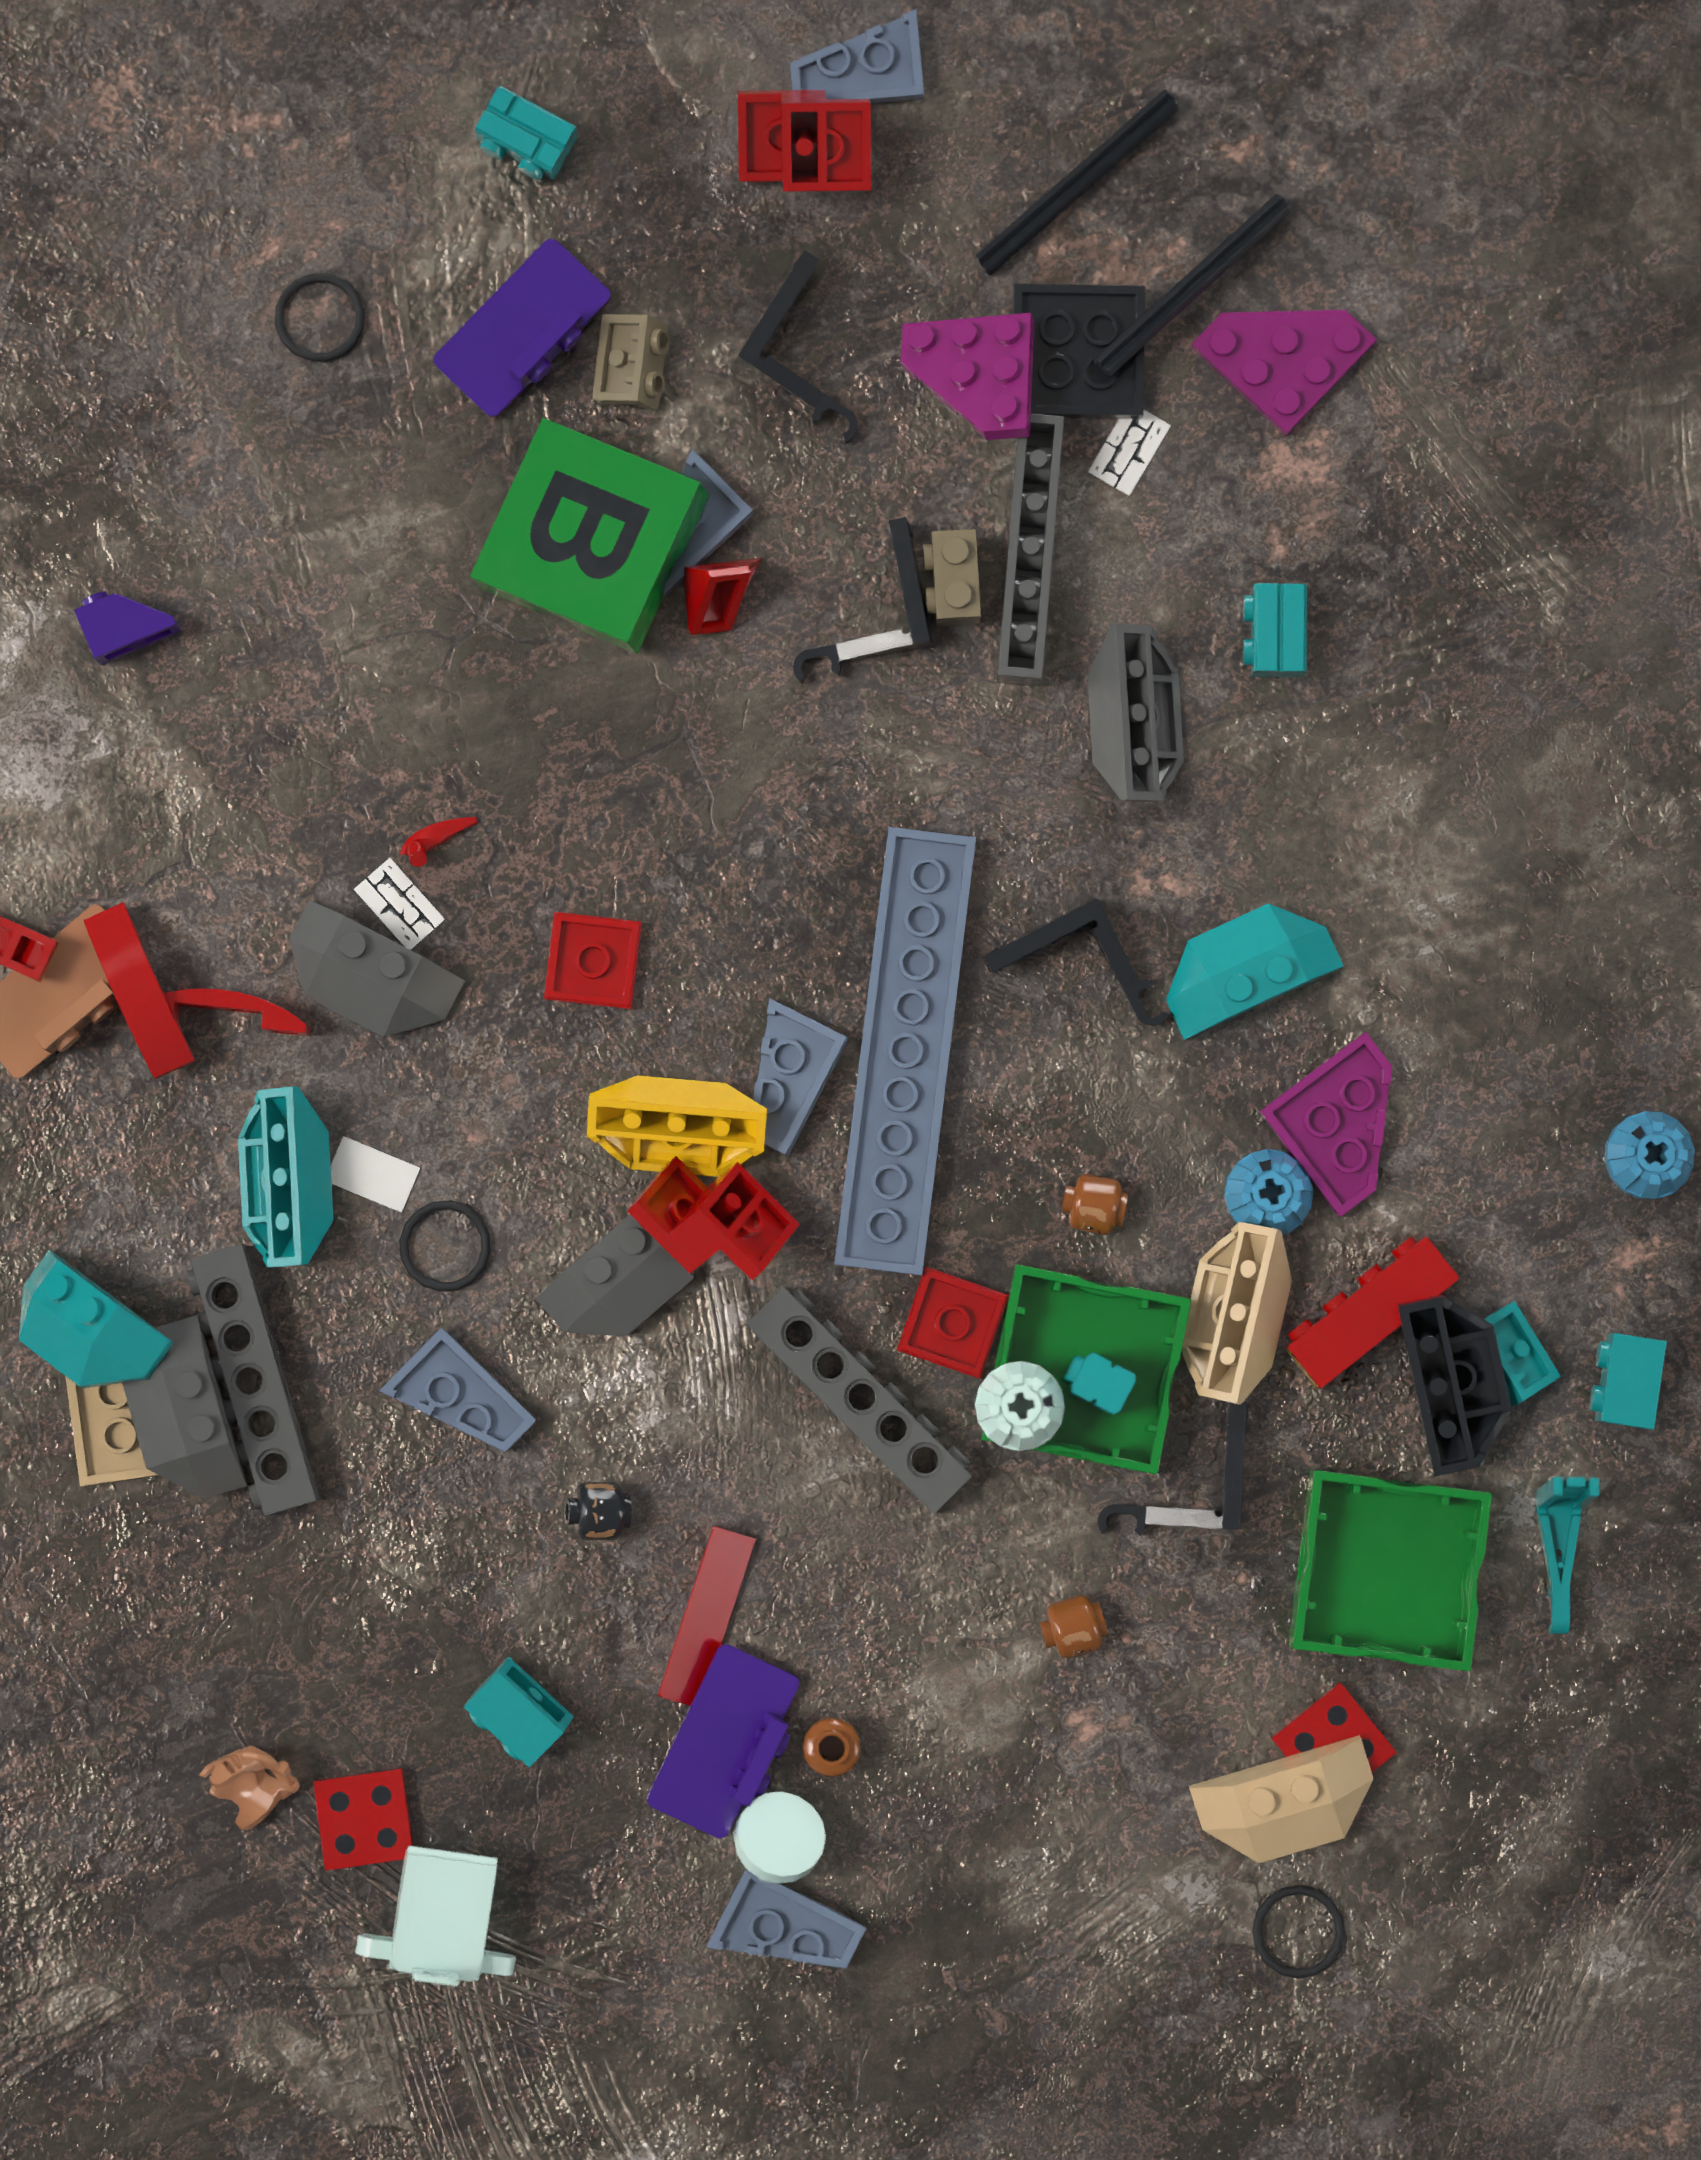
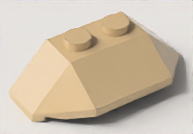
M1238 1222L1231 1229L1232 1232L1218 1241L1199 1260L1181 1350L1189 1372L1196 1383L1195 1387L1198 1395L1239 1405L1244 1402L1272 1368L1292 1283L1282 1231L1244 1222Z
M1359 1735L1190 1785L1189 1789L1202 1830L1255 1862L1262 1863L1344 1839L1370 1788L1373 1775Z

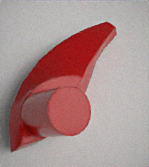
M464 817L431 824L408 838L399 854L409 856L411 865L421 867L427 862L426 851L446 843L458 832L478 824L476 817Z

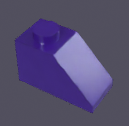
M104 591L88 596L82 600L83 606L74 610L92 655L100 665L181 631L178 622L173 616L116 593L107 595Z

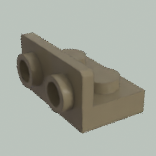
M602 314L592 400L599 404L640 405L648 410H658L660 397L665 388L663 377L665 354L670 346L668 325L650 315Z

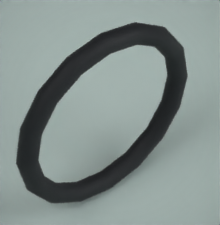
M311 273L294 280L282 292L275 307V327L281 342L292 354L308 361L328 362L345 355L357 343L364 328V308L358 293L347 281L331 274ZM313 282H326L341 288L350 297L355 309V326L349 339L339 348L326 353H311L298 347L289 338L284 326V309L290 296L300 287Z
M451 1200L431 1202L417 1209L405 1223L399 1240L400 1257L408 1274L423 1287L439 1292L459 1290L473 1283L485 1269L491 1252L489 1232L482 1218L467 1205ZM450 1209L464 1214L475 1224L481 1237V1253L477 1265L468 1275L457 1281L440 1283L426 1278L415 1268L409 1256L408 1241L413 1227L423 1216L436 1210Z
M1302 1885L1281 1888L1268 1896L1256 1912L1252 1929L1255 1949L1263 1962L1278 1974L1297 1979L1316 1976L1330 1967L1341 1952L1345 1936L1342 1914L1333 1900L1318 1889ZM1298 1894L1313 1897L1325 1905L1333 1917L1336 1931L1333 1947L1325 1959L1313 1967L1302 1969L1283 1966L1273 1959L1264 1946L1261 1931L1264 1917L1272 1905L1286 1896Z

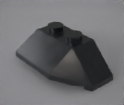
M1443 1295L1397 1304L1410 1372L1434 1476L1477 1468L1482 1463L1486 1452L1512 1412L1494 1326L1492 1323Z

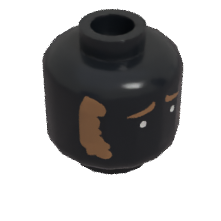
M615 1482L580 1483L574 1491L573 1498H566L565 1522L567 1525L574 1526L576 1535L582 1540H614L622 1534L624 1528L630 1527L632 1518L631 1497L629 1493H623L621 1486Z

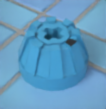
M1644 1111L1625 1118L1613 1128L1605 1144L1604 1162L1610 1179L1621 1191L1637 1199L1655 1200L1673 1194L1687 1182L1694 1167L1695 1148L1689 1132L1677 1119L1663 1112Z
M1265 1149L1248 1154L1234 1165L1226 1178L1224 1199L1227 1212L1236 1224L1244 1222L1281 1230L1282 1235H1285L1304 1221L1311 1209L1314 1191L1309 1175H1307L1294 1157L1283 1151Z

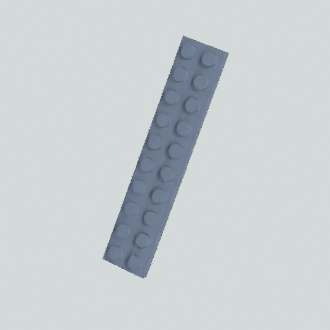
M895 827L888 828L834 1265L922 1276L976 837Z

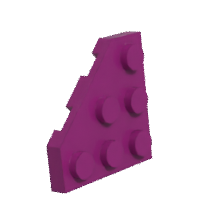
M1346 310L1224 312L1191 344L1190 348L1286 437L1375 344L1377 339Z
M1031 313L902 324L901 364L910 376L915 380L921 381L944 405L956 415L959 414L967 420L984 439L997 440L1030 437L1034 319Z
M1367 1032L1363 1033L1259 1111L1292 1157L1298 1161L1307 1175H1309L1311 1182L1338 1217L1344 1215L1376 1191L1377 1171L1393 1066Z

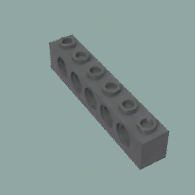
M1031 414L1030 437L1017 438L997 683L1041 685L1064 416Z
M239 1244L191 1258L193 1269L187 1271L189 1285L194 1296L201 1294L205 1312L199 1313V1319L206 1339L213 1337L218 1354L211 1356V1360L218 1381H226L230 1397L223 1399L230 1423L237 1422L242 1440L236 1441V1447L242 1466L250 1465L254 1482L248 1484L254 1508H262L264 1516L319 1501V1493L247 1245ZM231 1283L237 1289L238 1298L232 1307L224 1309L216 1301V1292L221 1285ZM241 1325L249 1331L250 1342L244 1350L235 1351L228 1343V1335L234 1327ZM250 1368L258 1370L263 1380L261 1388L253 1394L246 1393L240 1385L241 1375ZM260 1411L269 1412L275 1420L274 1430L265 1437L256 1434L252 1426L253 1418ZM274 1453L282 1455L287 1462L285 1475L277 1480L269 1477L265 1471V1462Z
M782 1287L746 1325L935 1514L972 1477L966 1470L972 1463L954 1445L946 1450L935 1439L940 1431L922 1413L915 1419L903 1407L909 1400L891 1382L883 1387L872 1376L877 1368L864 1354L858 1350L852 1356L840 1344L846 1337L829 1319L820 1324L809 1313L815 1305L797 1287L791 1293ZM797 1321L807 1323L812 1329L811 1341L803 1347L791 1345L786 1338L787 1328ZM835 1353L842 1358L844 1368L838 1377L828 1379L819 1373L817 1363L822 1355ZM858 1384L868 1385L874 1391L875 1401L867 1410H857L849 1402V1392ZM891 1415L902 1418L906 1424L904 1437L896 1442L887 1441L880 1432L881 1422ZM929 1447L936 1453L938 1461L933 1471L919 1473L914 1469L912 1455L918 1448Z

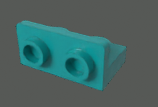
M1515 1301L1503 1306L1485 1318L1494 1326L1511 1407L1523 1402L1561 1377Z

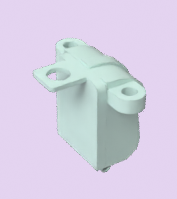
M408 1846L404 1857L392 1937L359 1934L355 1953L361 1956L389 1960L390 1969L412 1973L413 1980L458 1986L459 1980L479 1981L480 1973L512 1976L514 1974L516 1956L503 1952L484 1950L498 1858Z

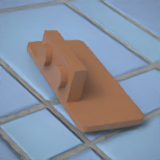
M100 905L90 906L52 938L58 941L59 944L41 982L15 971H12L0 981V1062L15 1078H24L56 1050L61 1053L68 1049L81 1037L78 1033L91 1021L94 1024L100 1022L115 1008L113 1003L116 1001V998L83 921L105 911Z

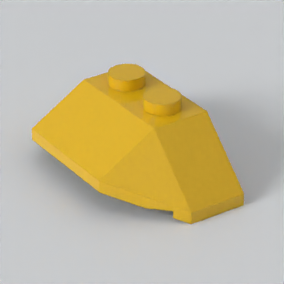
M637 1075L589 1094L587 1137L595 1143L598 1142L610 1155L632 1170L660 1172L672 1158L677 1156L695 1175L719 1177L736 1162L741 1165L750 1157H755L764 1152L767 1108L727 1083Z

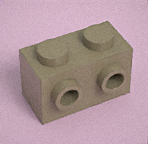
M976 529L932 531L931 544H923L924 571L933 570V587L926 588L927 614H935L936 627L980 625L981 608Z

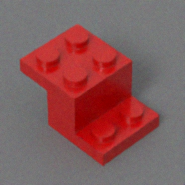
M825 90L737 91L739 182L783 181V192L871 190L870 99H826Z
M677 1156L672 1158L661 1169L627 1210L689 1274L721 1249L751 1280L764 1271L800 1225L738 1162L709 1186H706Z

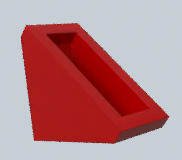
M763 557L683 567L688 629L691 635L732 630L743 595Z

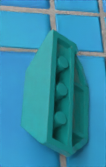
M1268 903L1188 940L1165 1001L1183 1040H1186L1344 967L1325 926Z
M298 1086L258 1090L254 1099L256 1103L248 1113L238 1137L242 1226L255 1248L262 1254V1260L267 1268L308 1265L334 1220L329 1131Z
M51 1250L47 1251L23 1285L19 1341L81 1388L111 1385L130 1380H147L174 1344L172 1340Z

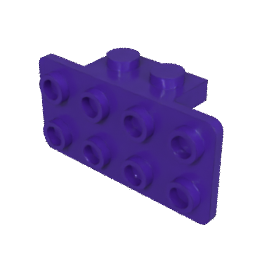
M547 239L434 355L433 362L436 368L487 416L491 418L498 417L531 382L536 384L549 372L552 367L550 362L562 350L564 352L569 351L579 341L583 334L581 330L610 301V291L557 240Z
M729 1644L720 1645L647 1795L648 1804L652 1808L716 1838L726 1837L742 1804L749 1807L753 1798H758L764 1794L770 1780V1775L766 1771L773 1757L779 1759L788 1744L790 1735L785 1733L788 1725L783 1721V1718L799 1687L798 1679L794 1675Z

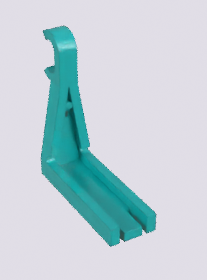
M1553 1477L1536 1491V1514L1549 1580L1548 1596L1551 1598L1549 1634L1569 1633L1570 1581L1581 1521V1510L1599 1496V1478H1589L1585 1481V1477H1565L1564 1480L1563 1477ZM1557 1551H1561L1562 1555L1560 1557L1556 1555Z

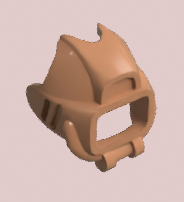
M251 1745L216 1759L205 1766L199 1774L204 1778L211 1774V1795L219 1799L231 1800L238 1805L239 1813L236 1818V1824L241 1830H249L255 1827L268 1816L280 1800L286 1799L292 1793L297 1792L300 1787L297 1778L291 1776V1768L287 1762H277L268 1753ZM264 1769H270L276 1778L268 1775Z

